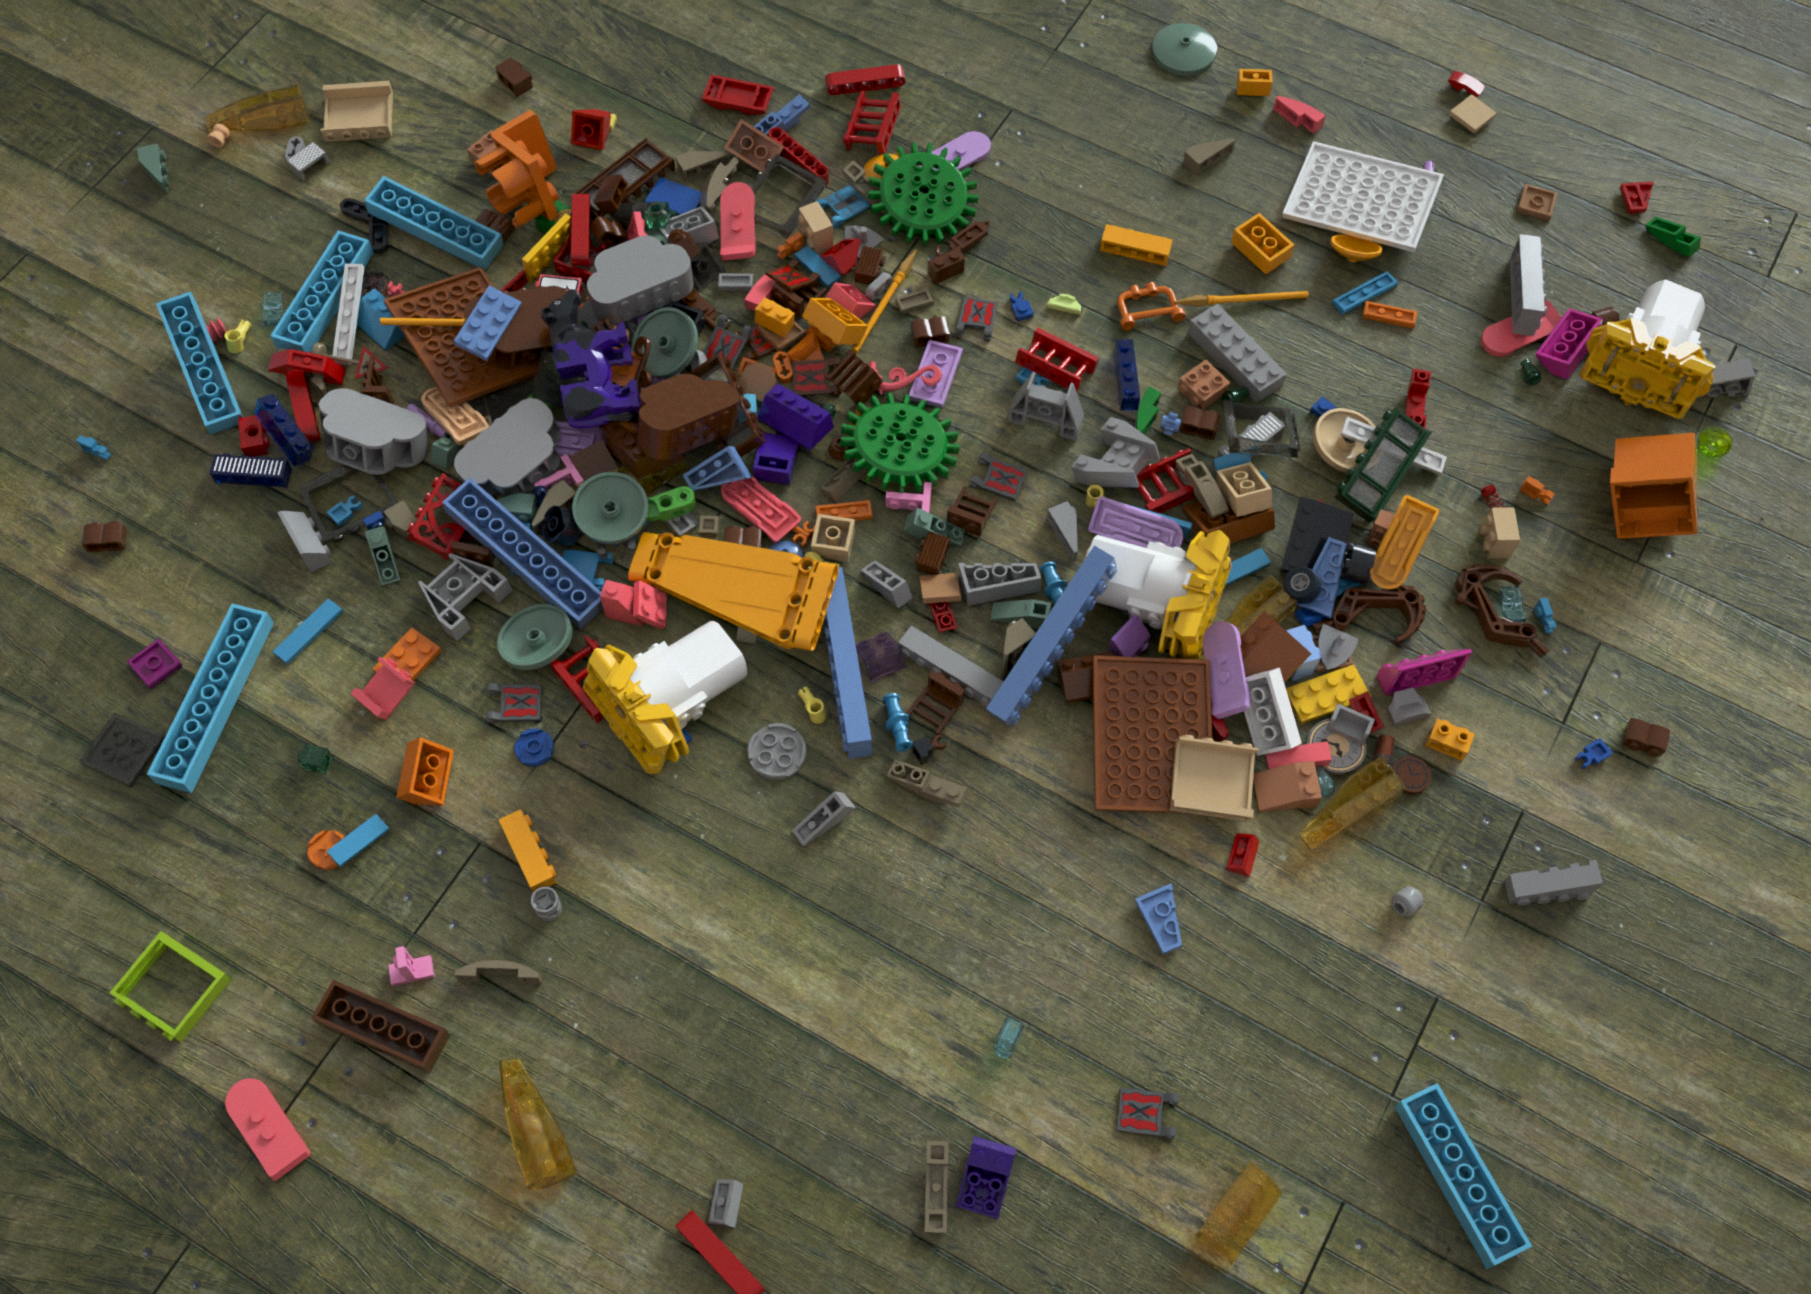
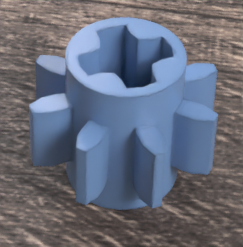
M1169 412L1168 416H1163L1160 428L1164 429L1163 434L1172 436L1173 432L1178 433L1181 419H1177L1178 414Z

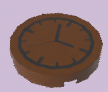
M1405 756L1398 759L1391 768L1390 774L1394 786H1397L1401 792L1410 795L1423 792L1430 784L1432 776L1428 765L1423 760L1413 756Z

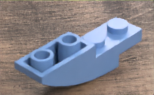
M799 94L777 113L773 111L754 127L769 136V130L773 127H779L786 132L800 122L799 117L811 108L810 104Z

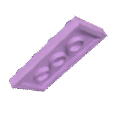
M929 340L919 369L928 365H935L941 370L942 378L938 384L928 386L922 381L921 377L924 375L926 378H931L934 372L926 371L913 382L909 393L910 400L920 402L924 399L926 400L925 404L943 408L961 359L963 348Z

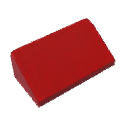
M525 270L519 272L500 291L514 292L521 289L528 282Z
M1368 691L1349 699L1353 710L1375 719L1370 733L1384 727Z
M1236 833L1226 867L1228 871L1250 877L1259 846V840L1255 835Z

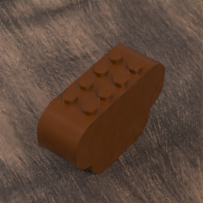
M538 286L533 289H519L514 292L504 291L503 293L521 301L522 304L490 355L491 361L501 368H515L549 362L554 353L550 330L541 318L542 309L548 307L552 301L562 297L567 291L559 286ZM481 297L473 298L466 304L464 324Z
M691 374L676 375L644 388L640 393L636 442L638 448L648 457L666 460L730 434L736 426L739 393L726 382L720 380L704 381L700 377Z

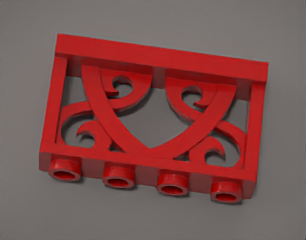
M442 473L440 478L435 477L431 484L434 489L431 493L427 492L423 499V502H425L424 507H419L415 514V517H417L416 522H411L406 532L409 533L408 540L418 543L448 561V555L453 553V542H459L465 529L461 525L446 523L439 528L435 520L434 510L443 507L442 502L450 495L448 490H446L445 495L441 494V487L447 486L454 492L462 484ZM436 495L438 500L431 503L434 496ZM426 513L427 520H422ZM425 526L427 531L424 533L432 531L433 535L425 538L419 534V528ZM445 528L451 529L452 533L447 534L446 531L442 533V530ZM437 538L446 548L432 542V540Z

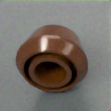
M843 436L835 437L828 447L830 456L837 460H844L845 451L853 449V447H840V440Z

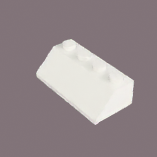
M1280 668L1246 677V683H1248L1250 692V707L1244 713L1254 747L1258 748L1257 756L1292 749L1302 744Z

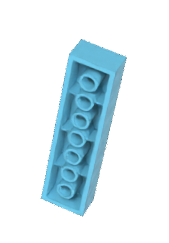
M385 176L381 178L364 200L368 213L478 268L481 267L484 271H486L504 246L500 233Z
M339 230L337 231L270 335L276 349H294L311 353L314 344L319 342L339 310L345 264H362L365 268L373 256L374 252L369 240Z
M190 291L156 303L209 434L212 435L239 425L238 418H243L242 412L192 292Z
M1438 1083L1401 1100L1394 1108L1486 1270L1532 1247Z

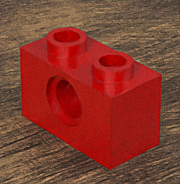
M260 414L238 418L240 445L245 457L250 458L268 454L270 440L266 432H269L267 421H263Z

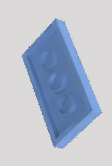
M489 285L456 336L454 345L487 361L520 309L522 302Z

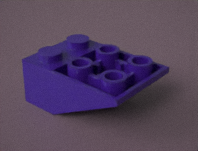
M765 433L764 439L766 443H762L759 446L753 465L754 478L761 481L790 485L800 444L784 435Z
M974 1136L956 1207L998 1219L1016 1148Z

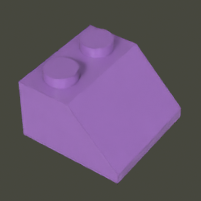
M1133 615L1111 638L1108 652L1113 651L1115 656L1138 657L1141 652L1145 653L1149 649L1151 635L1139 616Z

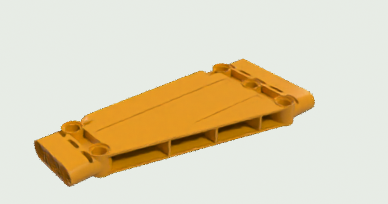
M643 532L628 572V579L631 582L640 580L648 585H653L656 589L785 649L798 648L813 651L816 647L838 577L839 567L837 564L814 561L809 556L801 558L799 555L789 552L689 535H682L680 538L674 537L671 533L656 534ZM790 635L789 638L783 640L785 636Z

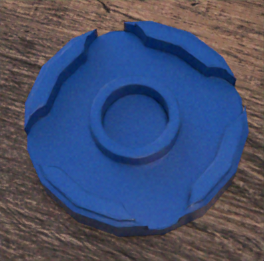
M538 728L529 729L520 734V737L514 744V751L518 760L523 765L538 767L551 759L554 753V742L551 735Z

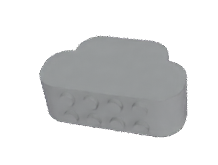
M639 236L599 253L595 259L596 272L587 281L588 294L595 317L600 322L611 314L612 318L608 320L611 325L629 321L654 309L661 308L671 301L676 302L689 295L694 286L691 261L687 252L676 244L662 245L658 239L652 236Z
M345 388L328 392L319 402L326 453L330 459L369 474L378 475L388 473L396 466L406 468L418 465L428 454L426 420L416 412Z
M535 398L524 399L515 406L510 407L502 417L494 420L491 426L482 430L475 439L465 444L464 448L455 457V470L463 483L471 478L492 497L497 494L501 498L515 493L530 494L534 491L535 483L540 479L553 475L560 466V455L555 447L561 437L559 426L551 410L542 401Z

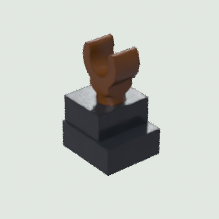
M941 734L935 736L931 743L927 736L912 742L911 750L920 765L928 762V758L933 754V750H943L946 748V742L943 744L937 742L941 740Z

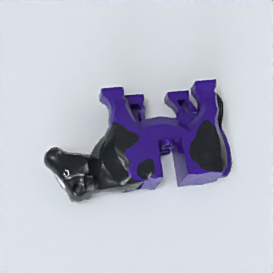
M569 289L562 297L552 301L548 307L543 308L541 313L542 320L550 330L556 368L561 379L585 376L586 382L560 386L568 425L572 428L585 429L608 422L630 421L639 412L640 398L636 380L632 379L625 387L620 388V385L612 384L611 369L612 366H623L625 364L633 366L629 344L624 345L621 349L613 348L621 343H628L624 321L620 322L613 330L596 332L578 324V306L581 303V297L576 290Z

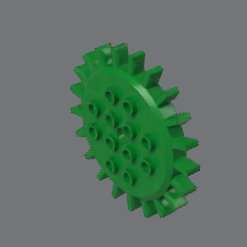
M912 142L910 154H905L900 145L896 149V154L899 157L896 160L889 154H884L883 161L888 165L887 169L877 163L874 165L873 171L881 175L882 178L869 177L868 185L880 187L877 191H868V199H880V203L872 205L871 212L873 214L884 211L886 215L880 218L879 225L883 226L892 221L895 225L891 235L895 236L900 229L907 231V243L911 242L913 234L922 235V245L926 246L928 235L935 234L937 242L942 244L943 231L947 230L953 237L958 234L957 229L953 225L957 223L964 229L968 227L969 221L962 217L963 213L972 217L975 216L977 209L967 206L966 202L978 203L979 195L967 194V190L976 189L978 183L977 181L965 182L964 178L971 174L972 169L968 167L959 171L956 168L960 164V156L954 158L952 162L945 159L948 148L944 147L940 156L932 154V143H928L925 153L918 152L916 142ZM925 188L928 190V193L923 194L919 190Z
M888 393L885 404H880L876 396H872L870 404L873 408L870 409L859 402L857 411L862 415L861 417L850 411L847 413L846 421L855 426L842 423L841 433L853 436L841 437L840 447H853V449L845 451L844 460L857 458L859 461L854 463L852 471L856 473L866 468L869 471L866 482L870 483L875 476L883 479V490H886L889 482L892 481L898 482L899 493H903L906 483L913 482L916 491L921 492V480L923 479L932 482V486L935 487L938 478L934 475L935 472L945 479L949 476L950 470L942 464L955 468L958 458L946 453L958 454L960 450V445L947 443L957 441L958 431H944L950 428L951 419L948 418L938 422L936 418L939 416L940 408L937 407L928 413L924 410L926 400L922 399L916 407L909 404L910 397L908 394H905L902 403H894L892 393ZM897 437H902V438H904L905 440H904V441H899V440H897L896 438H897Z

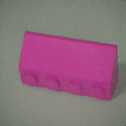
M1569 308L1536 352V357L1551 374L1568 380L1588 353L1586 343L1591 331L1602 326L1603 319Z

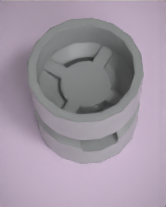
M541 887L533 892L531 904L541 920L553 921L560 916L562 904L556 891L550 887Z

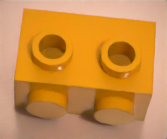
M1239 69L1236 81L1237 95L1269 96L1273 83L1272 70Z
M764 297L755 308V323L784 338L794 327L795 313Z
M1437 718L1431 728L1425 746L1463 761L1468 754L1475 734L1466 728L1457 727L1447 720Z

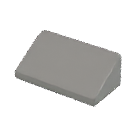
M717 1179L708 1224L735 1228L743 1183L736 1180Z

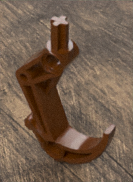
M1474 564L1471 567L1463 568L1455 582L1456 588L1459 591L1455 603L1458 605L1465 603L1474 608L1486 639L1502 644L1521 647L1529 646L1540 658H1543L1549 650L1536 638L1538 635L1536 634L1535 626L1530 623L1513 622L1505 617H1499L1482 587L1483 583L1496 579L1508 581L1519 587L1523 580L1514 573L1495 565L1483 564L1482 566L1481 564Z
M1400 585L1394 589L1382 590L1351 587L1346 589L1331 619L1328 618V620L1313 624V632L1316 635L1320 634L1323 624L1339 631H1345L1348 624L1360 615L1364 608H1400L1407 620V631L1395 639L1394 644L1398 645L1409 639L1414 632H1417L1423 623L1424 615L1426 614V606L1423 604L1425 599L1422 594L1414 589V586Z

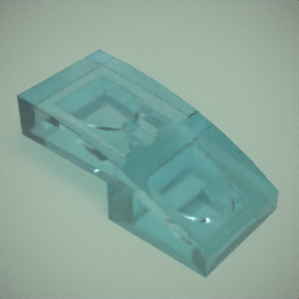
M282 292L264 293V326L277 325L283 317Z
M1519 586L1500 587V600L1504 617L1513 622L1526 623L1527 617L1522 606L1524 599Z

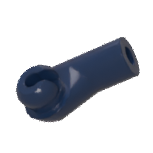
M541 485L536 486L533 491L537 497L536 506L540 508L547 494V490Z

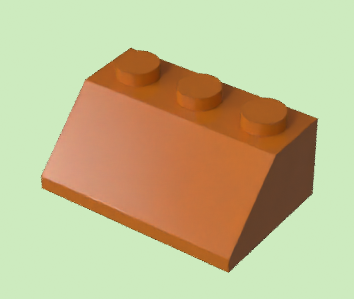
M421 737L408 742L396 798L412 804L444 805L454 750Z

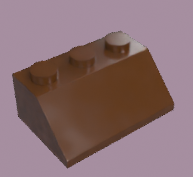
M1113 651L1057 660V679L1066 703L1093 698L1092 657L1115 656Z

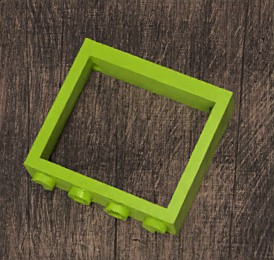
M160 931L110 991V994L116 998L114 1002L123 1009L126 1005L131 1008L129 1013L139 1020L142 1016L146 1018L145 1024L156 1030L159 1027L163 1030L162 1035L170 1041H173L175 1038L182 1042L232 979ZM167 947L215 979L175 1030L126 997Z

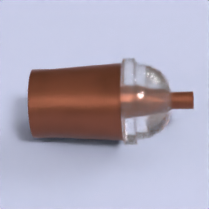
M1389 735L1379 736L1376 752L1373 756L1375 764L1380 767L1379 772H1383L1384 768L1389 767L1394 759L1395 738Z

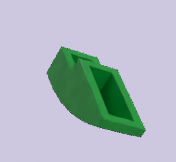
M1656 216L1645 225V228L1654 237L1680 254L1691 257L1700 249L1701 237L1687 233L1686 226Z
M1150 386L1142 397L1135 422V428L1144 435L1157 418L1159 408L1156 406L1161 397V392Z

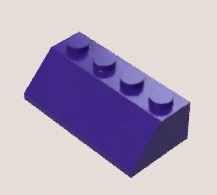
M778 383L765 394L757 417L758 421L808 450H811L834 428L830 412Z

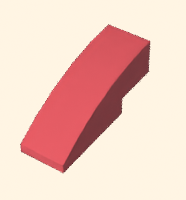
M1277 96L1273 106V110L1295 127H1299L1302 124L1313 134L1322 128L1326 116L1305 103L1287 97Z
M766 275L760 278L744 299L745 308L755 311V308L764 297L773 300V285L776 282Z
M1328 741L1299 745L1292 749L1265 755L1268 770L1292 763L1314 761L1315 767L1329 766L1332 760Z

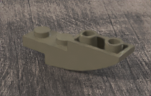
M736 157L726 166L720 162L706 180L700 199V207L703 206L706 211L710 212L715 207V200L719 202L723 190L727 187L725 185L728 181L727 175L732 176L737 170L735 166L739 160Z
M1193 454L1176 460L1177 468L1193 487L1195 497L1211 518L1229 511L1218 485L1202 461L1198 462Z
M896 759L886 775L887 778L898 785L942 805L948 803L960 807L968 792L965 786L933 776L928 770Z

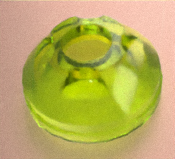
M1709 427L1700 433L1698 446L1704 454L1719 458L1730 452L1733 447V441L1725 430ZM1707 444L1714 445L1716 451L1709 450Z

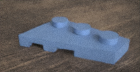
M1172 883L1135 898L1134 901L1162 955L1182 946L1175 911L1176 906L1172 893Z

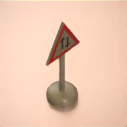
M319 342L315 343L311 350V353L328 356L335 361L358 365L355 380L365 377L364 371H367L365 362H369L370 356H374L364 346L359 361L327 355L326 346ZM374 356V366L377 372L388 369Z

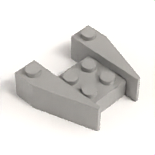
M1032 372L1014 396L1009 409L1008 422L1025 426L1028 417L1061 426L1060 437L1077 441L1083 424L1084 412L1074 383L1070 384L1066 394L1041 385H1034L1036 372Z
M1110 417L1101 428L1105 444L1110 445V449L1101 460L1081 454L1071 466L1076 482L1088 486L1138 488L1137 475L1150 458L1160 460L1157 445L1126 421Z
M450 553L448 556L452 564L430 584L425 585L421 580L418 583L444 631L458 641L471 629L466 618L459 613L482 591L500 603L513 590L508 579L496 569Z

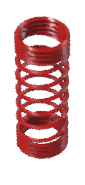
M1488 485L1481 490L1482 496L1485 497L1484 499L1487 501V504L1490 505L1489 508L1493 504H1496L1493 508H1498L1504 504V502L1498 503L1501 501V498H1497L1499 494H1495L1497 490L1494 485Z

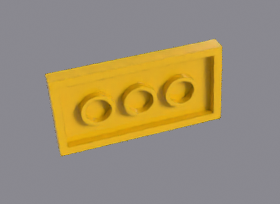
M565 213L522 258L527 281L530 283L540 276L541 271L551 264L570 236L572 221L571 216Z
M1353 664L1286 688L1291 708L1301 725L1332 714L1337 704L1348 708L1351 707L1349 699L1367 692L1368 689Z

